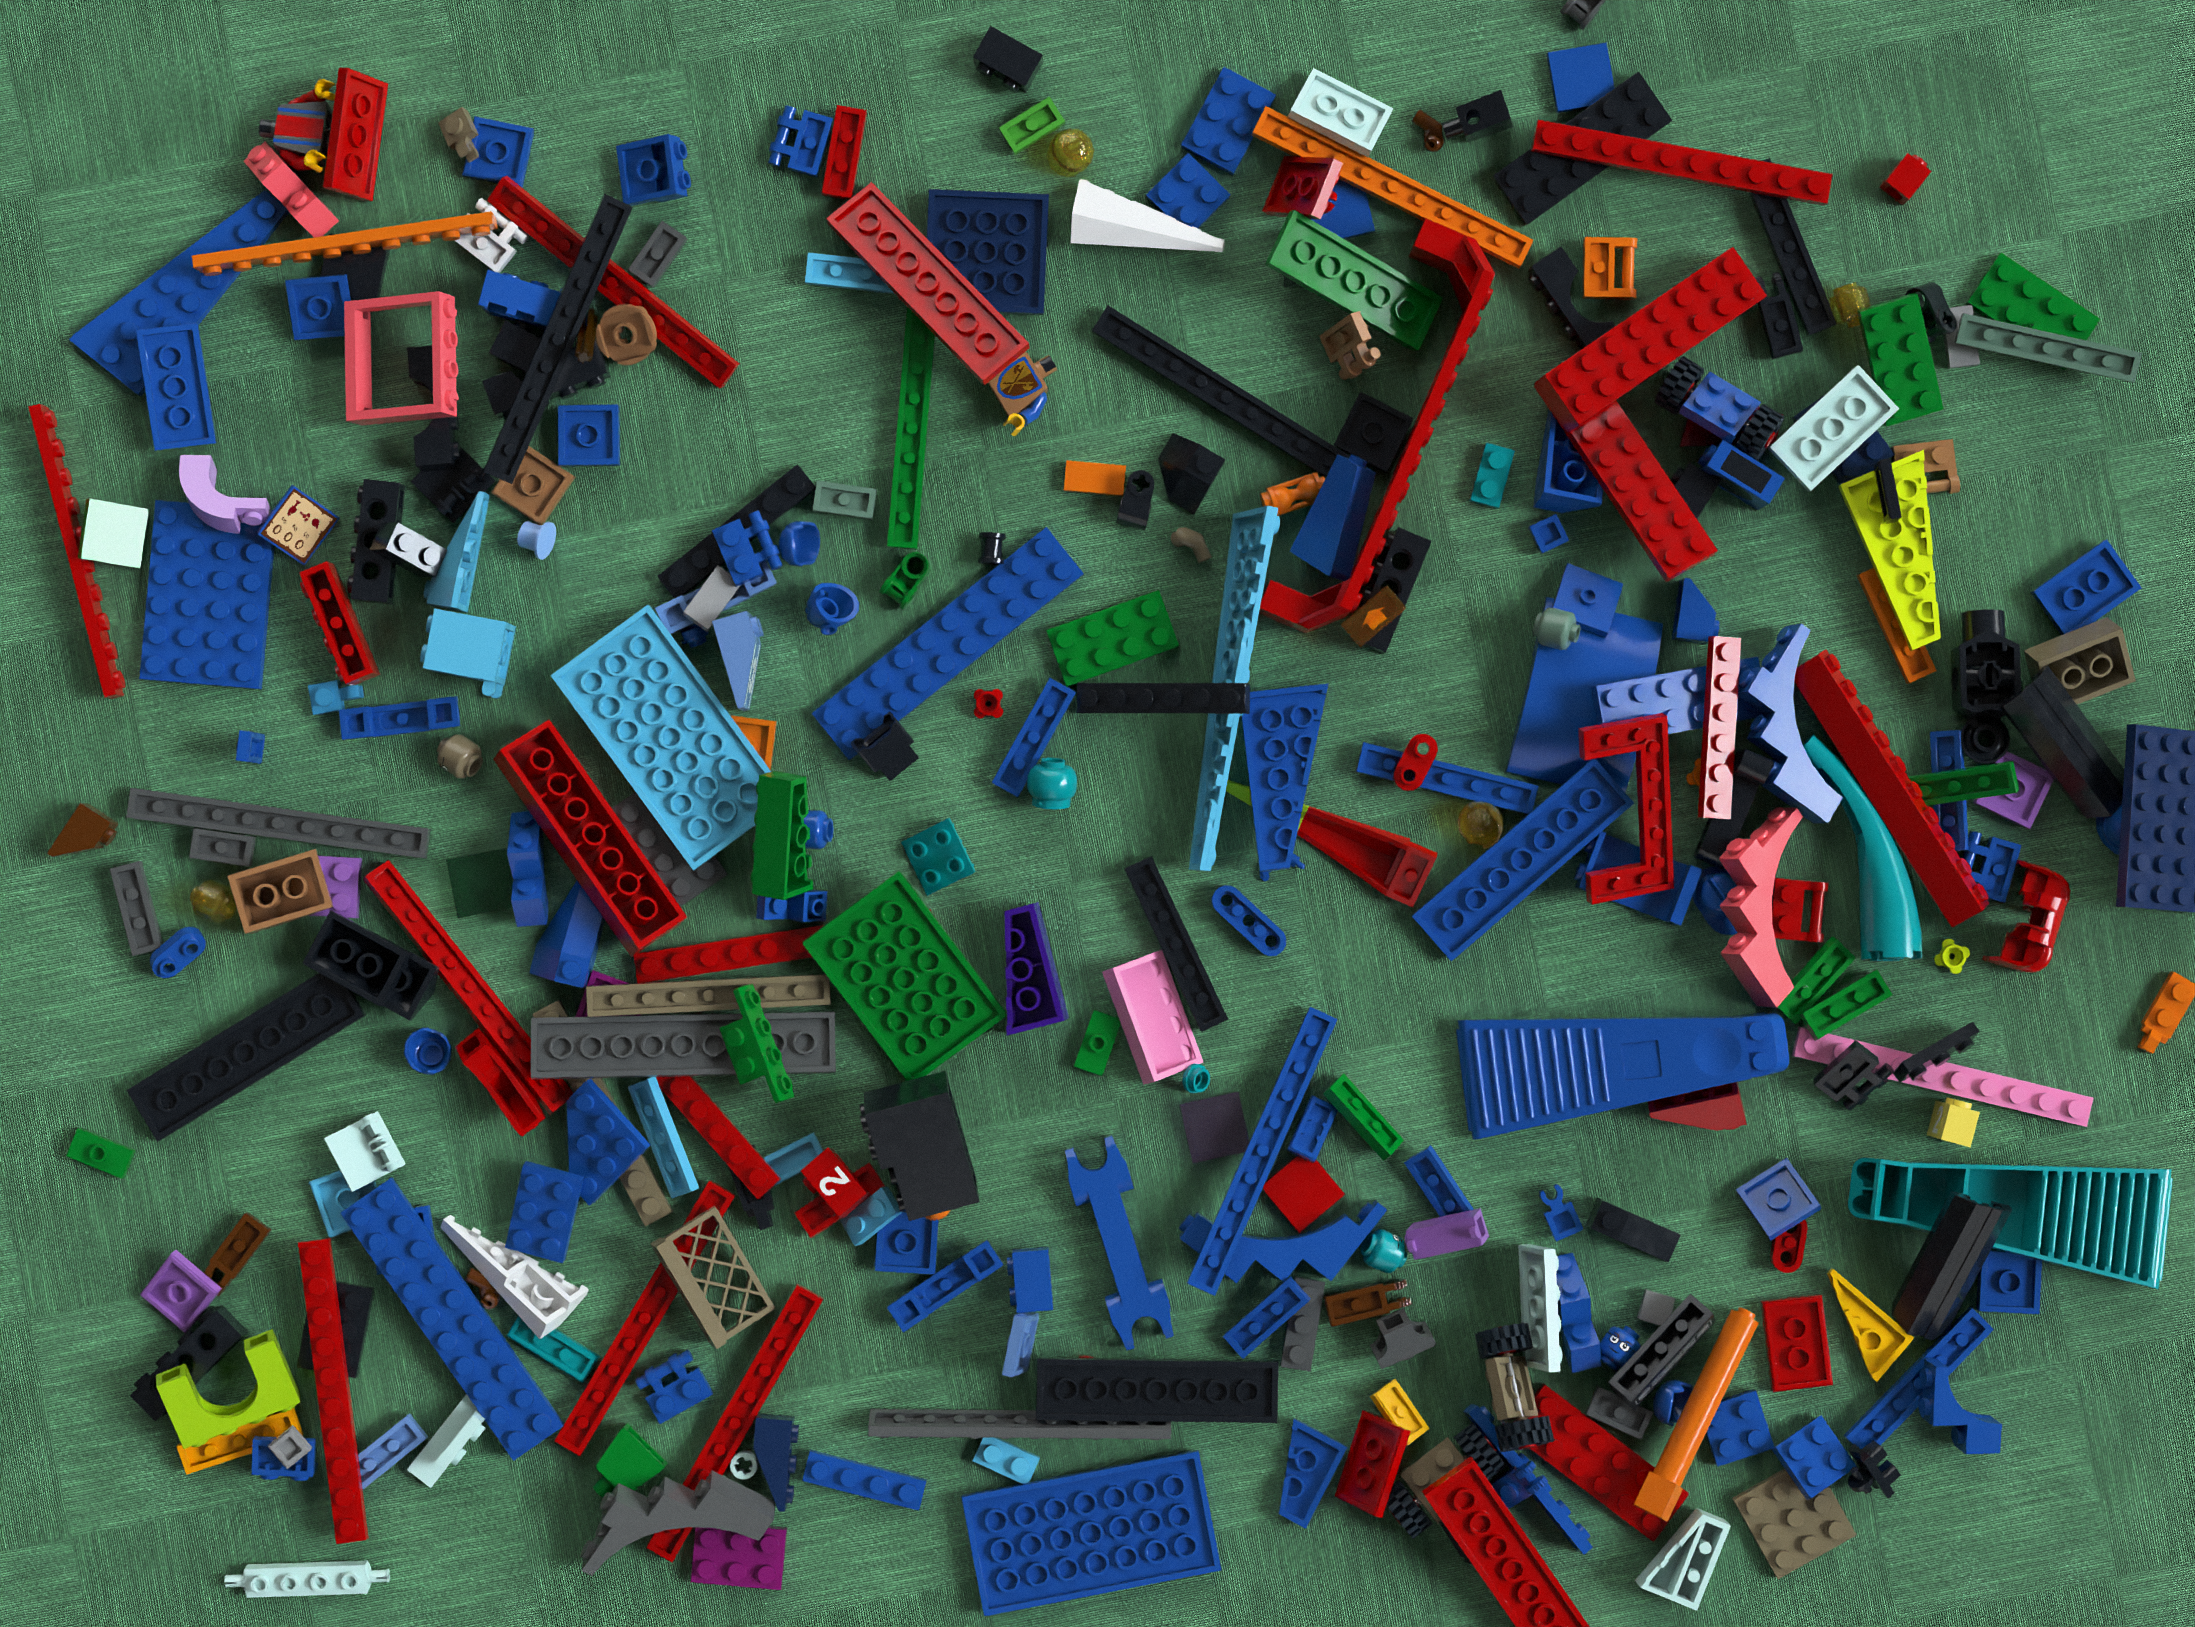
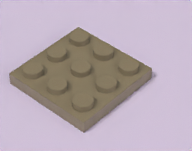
M1785 1468L1732 1498L1777 1579L1784 1577L1856 1536L1830 1486L1813 1498L1806 1500Z

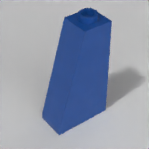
M1337 454L1289 551L1329 577L1342 581L1348 580L1351 576L1376 472L1365 467L1367 464L1366 460L1351 454L1350 458Z

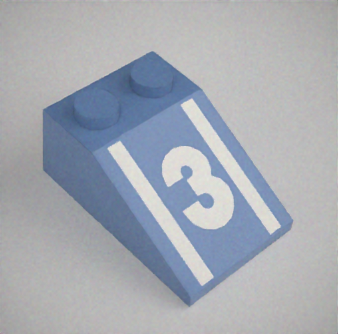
M744 611L712 621L737 708L743 712L750 710L761 648L759 637L764 636L759 618L757 619L756 616L753 617L748 611Z

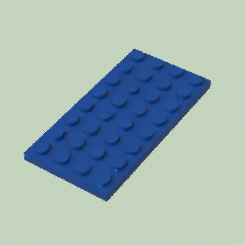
M1199 1450L961 1496L984 1616L1222 1571Z

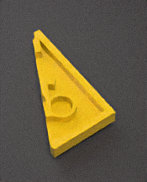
M1831 1268L1827 1272V1276L1869 1375L1877 1382L1914 1337L1907 1334L1899 1324Z

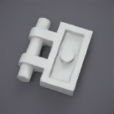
M481 198L476 203L475 208L482 213L491 211L496 217L497 225L503 229V232L499 237L491 230L490 234L486 236H472V233L461 234L460 239L454 241L491 270L501 273L517 252L508 244L511 239L515 238L521 244H524L530 235L492 204Z

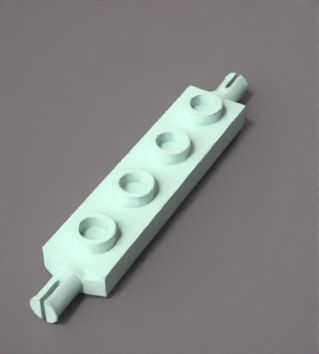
M368 1560L247 1564L242 1575H225L224 1583L225 1588L243 1587L247 1598L367 1594L372 1582L390 1581V1570H372Z

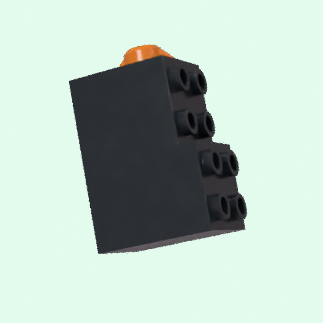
M946 1071L863 1093L864 1104H860V1119L864 1133H868L870 1142L868 1146L873 1161L878 1160L881 1170L888 1168L892 1185H896L898 1193L896 1197L900 1212L906 1211L909 1221L923 1217L931 1221L940 1220L946 1217L952 1209L980 1202L976 1175Z

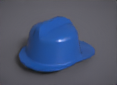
M1708 867L1703 869L1692 896L1694 903L1714 931L1725 935L1736 934L1738 932L1720 908V904L1727 898L1728 892L1737 885L1726 869Z

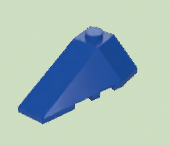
M1548 408L1536 477L1533 507L1565 513L1601 506L1603 488Z
M578 880L536 944L530 974L555 982L586 988L593 971L605 919Z

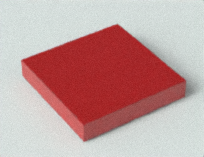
M1295 1156L1271 1176L1263 1186L1265 1193L1299 1233L1345 1195L1317 1160L1311 1163L1299 1156Z

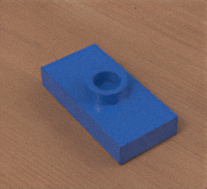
M239 730L236 760L261 764L265 743L264 734Z
M1312 1095L1286 1150L1314 1163L1338 1110L1332 1104Z

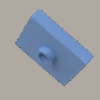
M1025 1312L1014 1315L1011 1333L1007 1341V1352L1002 1375L1015 1377L1028 1371L1039 1313Z

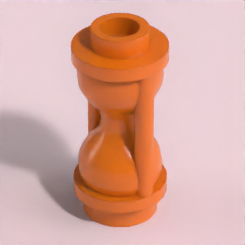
M1317 472L1268 487L1266 492L1260 493L1262 506L1277 507V516L1313 505L1325 481V477H1319ZM1299 484V485H1298L1296 488H1294V489H1288V488H1287V487H1291V486H1294V485ZM1296 500H1304L1303 502L1293 504Z

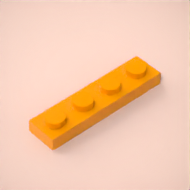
M295 1408L287 1412L281 1413L278 1411L268 1415L265 1420L257 1424L248 1423L240 1426L232 1434L226 1436L220 1434L210 1438L202 1446H190L183 1449L182 1444L179 1443L176 1447L187 1475L252 1454V1444L255 1436L278 1437L292 1425L302 1436L304 1433Z

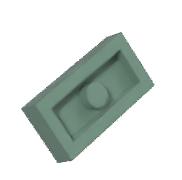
M817 481L813 511L873 520L877 489Z

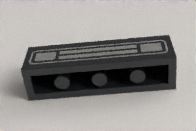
M1690 1294L1609 1381L1611 1390L1635 1410L1715 1324L1714 1314Z

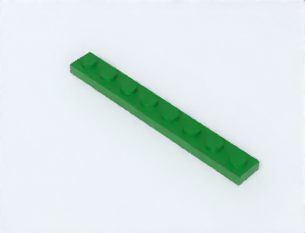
M907 308L887 547L918 550L935 335L909 308Z

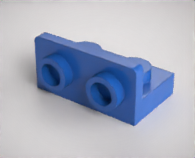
M255 1436L253 1438L252 1475H260V1478L266 1480L277 1479L279 1476H290L292 1480L304 1481L308 1480L309 1477H313L318 1469V1463L315 1462L316 1438H305L312 1446L311 1451L288 1469L267 1447L277 1437Z

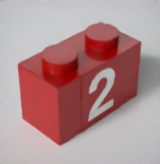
M827 1147L801 1170L805 1176L802 1182L813 1194L818 1192L822 1196L824 1201L821 1204L832 1217L837 1214L838 1217L845 1218L871 1195L832 1148Z

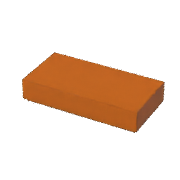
M1066 460L1064 491L1123 496L1126 465Z

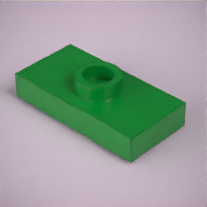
M1095 1009L1093 1010L1074 1067L1100 1076L1103 1075L1121 1024L1119 1018Z
M77 1128L66 1156L123 1179L126 1176L136 1150L83 1128Z

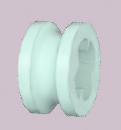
M742 1450L734 1455L730 1468L735 1477L744 1480L749 1479L755 1474L759 1463L753 1452ZM743 1457L745 1461L751 1460L752 1465L749 1466L751 1471L738 1470L736 1464L740 1463L738 1459Z

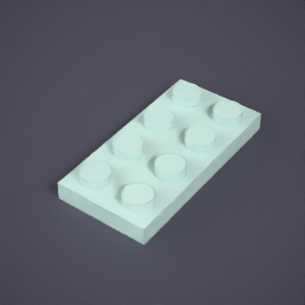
M1857 365L1768 449L1802 486L1810 492L1899 408L1865 371Z
M1521 1244L1518 1245L1521 1323H1528L1533 1344L1532 1349L1523 1351V1356L1526 1358L1528 1367L1546 1372L1560 1371V1363L1562 1361V1349L1559 1346L1561 1320L1558 1315L1557 1305L1560 1299V1290L1556 1280V1271L1559 1267L1558 1257L1553 1248Z

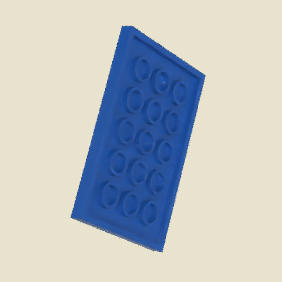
M155 500L139 679L262 690L275 547L256 533L263 523L256 526L241 523L240 534L224 532L204 523L187 502Z

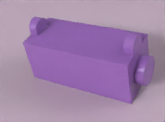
M1481 1208L1414 1222L1406 1230L1405 1244L1408 1251L1413 1254L1414 1260L1482 1246L1488 1239L1489 1234Z

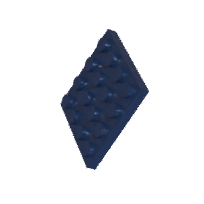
M929 189L927 239L1000 314L1044 316L1049 194Z

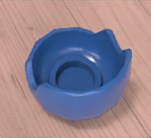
M795 521L788 524L782 530L778 545L781 558L789 565L798 567L811 565L815 562L820 548V534L813 522Z
M424 1027L409 1035L404 1044V1056L410 1067L418 1073L434 1075L443 1071L449 1064L452 1056V1046L443 1033Z
M1669 1380L1657 1389L1653 1398V1411L1661 1423L1672 1427L1674 1426L1673 1423H1677L1693 1390V1386L1679 1380Z

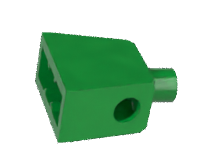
M627 1423L595 1466L603 1476L593 1486V1489L602 1498L607 1492L612 1493L618 1483L636 1490L662 1471L668 1462Z

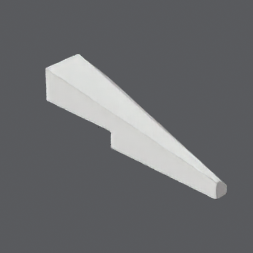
M1079 180L1072 211L1071 243L1214 252L1224 251V239L1204 233L1201 229L1194 226L1190 227L1171 216L1141 203L1130 201L1114 194L1115 192L1100 188L1089 183L1088 180Z
M451 1215L443 1219L441 1229L539 1339L559 1327L589 1291L587 1287L581 1285L578 1288L565 1281L563 1274L557 1272L554 1275L538 1266V1261L519 1251L505 1248V1244L499 1240L493 1243L480 1236V1230L474 1227L472 1230H469L454 1222L455 1217Z

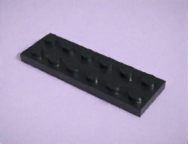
M1638 71L1565 125L1648 139L1669 124L1672 119ZM1529 149L1491 178L1526 226L1609 166L1531 152V149Z

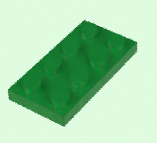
M2003 253L1997 255L1965 303L1967 306L1972 305L1973 310L1987 319L2082 340L2088 339L2100 321V318Z
M1912 293L1857 310L1872 379L1899 408L1883 425L1888 427L1943 410L1918 294Z
M1159 590L1046 630L1066 687L1179 647Z

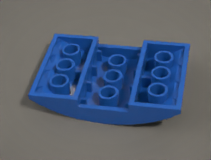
M1545 597L1542 613L1547 608H1552L1554 598ZM1614 613L1606 638L1581 629L1577 642H1572L1565 650L1539 644L1536 637L1532 654L1533 660L1521 713H1519L1506 772L1562 785L1590 760L1580 758L1578 728L1598 725L1591 687L1655 675L1663 623ZM1636 751L1596 758L1622 790L1626 792L1636 759Z

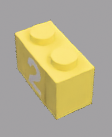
M1946 1097L1945 1103L1935 1101L1927 1136L1971 1148L1980 1112L1971 1110V1103Z

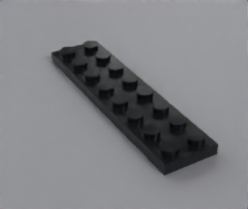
M318 973L126 1091L158 1142L365 1017L366 1014L351 990Z
M1037 1358L1036 1420L1277 1423L1279 1362L1255 1360Z

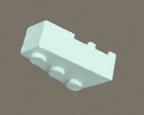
M1696 1508L1636 1578V1583L1640 1588L1697 1610L1731 1525L1723 1518Z

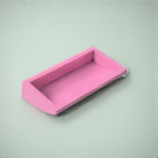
M1163 950L1153 952L1102 972L1143 1085L1186 1070L1191 1064L1203 1063Z

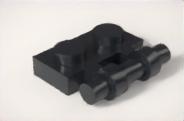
M1855 1040L1814 1078V1085L1836 1102L1844 1095L1848 1096L1843 1101V1105L1851 1111L1857 1105L1864 1104L1868 1100V1095L1873 1090L1884 1086L1888 1082L1887 1078L1894 1070L1887 1063L1881 1068L1876 1069L1875 1067L1879 1064L1878 1057ZM1864 1077L1867 1079L1860 1087L1855 1086Z

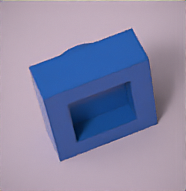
M1557 514L1528 527L1540 554L1569 541Z

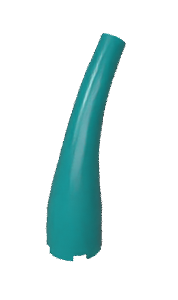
M1813 734L1803 743V746L1818 773L1831 788L1843 797L1840 803L1845 810L1856 838L1859 868L1861 960L1900 961L1904 958H1911V960L1923 959L1922 932L1918 908L1911 881L1894 837L1854 774Z

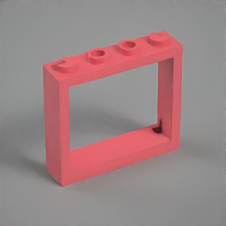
M436 291L344 301L347 422L363 426L457 417V400H459L456 392V377L458 375L456 346L458 337L455 332L457 310L455 309L454 296ZM431 305L433 404L372 410L371 312Z

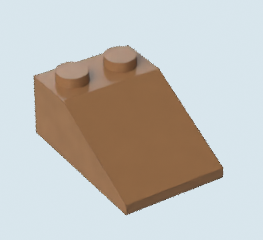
M316 849L227 876L245 934H253L333 907Z

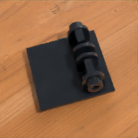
M461 447V459L457 460V469L420 471L411 482L454 524L470 508L479 491L485 492L495 480L489 474L483 472V468Z

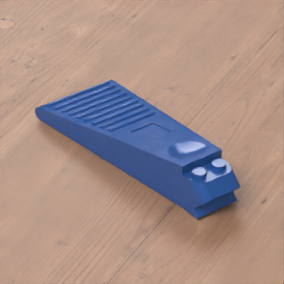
M1772 1012L1702 1017L1458 1020L1459 1029H1456L1468 1131H1472L1473 1140L1748 1080L1753 1077L1775 1074L1784 1071L1789 1065L1785 1023L1780 1015Z

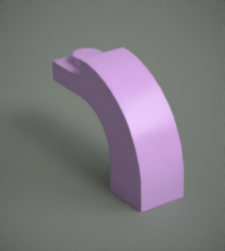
M211 455L180 456L179 478L190 507L204 523L217 530L240 534L241 523L253 526L260 525L271 514L272 511L267 498H234L216 491L217 469Z

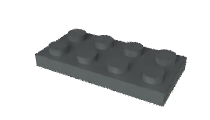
M636 792L612 808L680 907L729 875L716 855L693 871Z

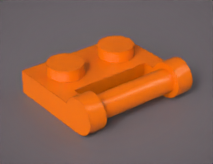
M1584 237L1582 299H1637V289H1634V249H1637V238ZM1615 248L1622 249V288H1614Z

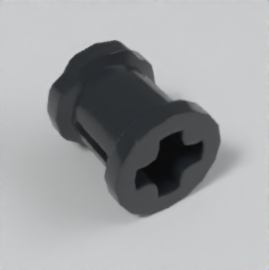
M993 532L979 533L982 544L981 557L978 558V563L986 565L1004 564V559H1002V541L1006 539V534Z

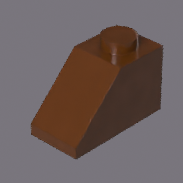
M80 803L47 854L52 857H63L101 849L104 845L108 846L117 834L115 828L119 823L92 805Z

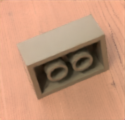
M2108 617L2023 650L2030 677L2032 678L2044 666H2049L2077 705L2136 681L2123 629Z

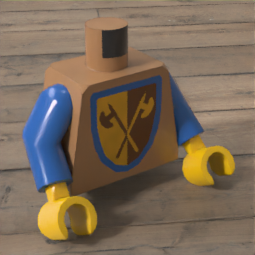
M1024 352L988 382L1008 416L1003 426L1013 424L1016 428L1011 433L1012 436H1016L1023 427L1036 420L1047 402L1046 393L1048 392V387L1043 378L1057 371L1049 355L1033 363L1028 353Z

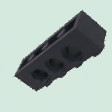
M364 479L363 486L358 488L357 502L361 504L360 516H356L354 521V533L358 534L357 545L351 549V563L354 564L353 576H349L347 591L351 593V599L355 601L393 605L397 565L371 551L369 539L377 534L381 523L398 522L402 524L406 486L401 483ZM382 504L385 507V514L381 519L374 520L372 516L373 508ZM376 564L378 566V575L374 579L369 580L365 574L366 569L369 565Z
M1399 527L1395 534L1389 532L1386 538L1387 540L1383 549L1387 550L1386 556L1383 561L1377 560L1371 577L1376 578L1372 589L1366 587L1360 604L1364 606L1360 617L1354 616L1348 631L1353 633L1350 641L1385 654L1432 542ZM1397 554L1403 555L1408 562L1407 568L1404 570L1394 568L1392 557ZM1390 582L1396 587L1394 597L1387 598L1382 595L1380 591L1382 583ZM1383 608L1381 612H1383L1387 619L1382 625L1377 626L1374 630L1367 623L1363 625L1368 611Z
M224 1306L216 1311L212 1308L209 1309L198 1320L201 1325L194 1332L188 1330L177 1341L180 1346L172 1354L170 1351H167L157 1360L155 1364L158 1368L151 1375L146 1372L134 1383L137 1389L130 1397L154 1421L163 1418L168 1413L156 1387L157 1374L182 1365V1356L187 1354L193 1359V1367L188 1369L196 1385L249 1332ZM205 1333L213 1335L215 1339L213 1348L207 1347L204 1344L203 1336Z

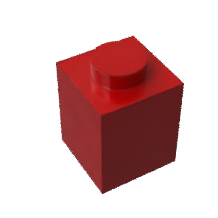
M1907 153L1879 188L1901 205H1904L1932 171L1927 168V163L1917 155L1911 156Z

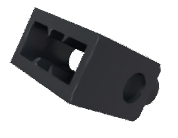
M1501 90L1457 107L1458 117L1442 123L1447 140L1465 134L1467 142L1513 128ZM1473 117L1480 118L1479 122L1472 125L1468 123L1469 120Z

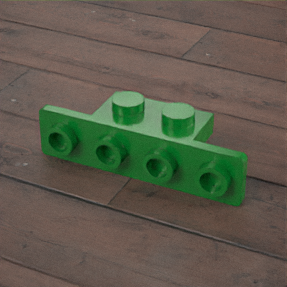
M753 984L734 989L733 993L743 1018L719 1029L740 1085L765 1076L775 1103L793 1098L792 1081L786 1074L781 1052L774 1042L771 1034V1025L765 1018L758 992Z

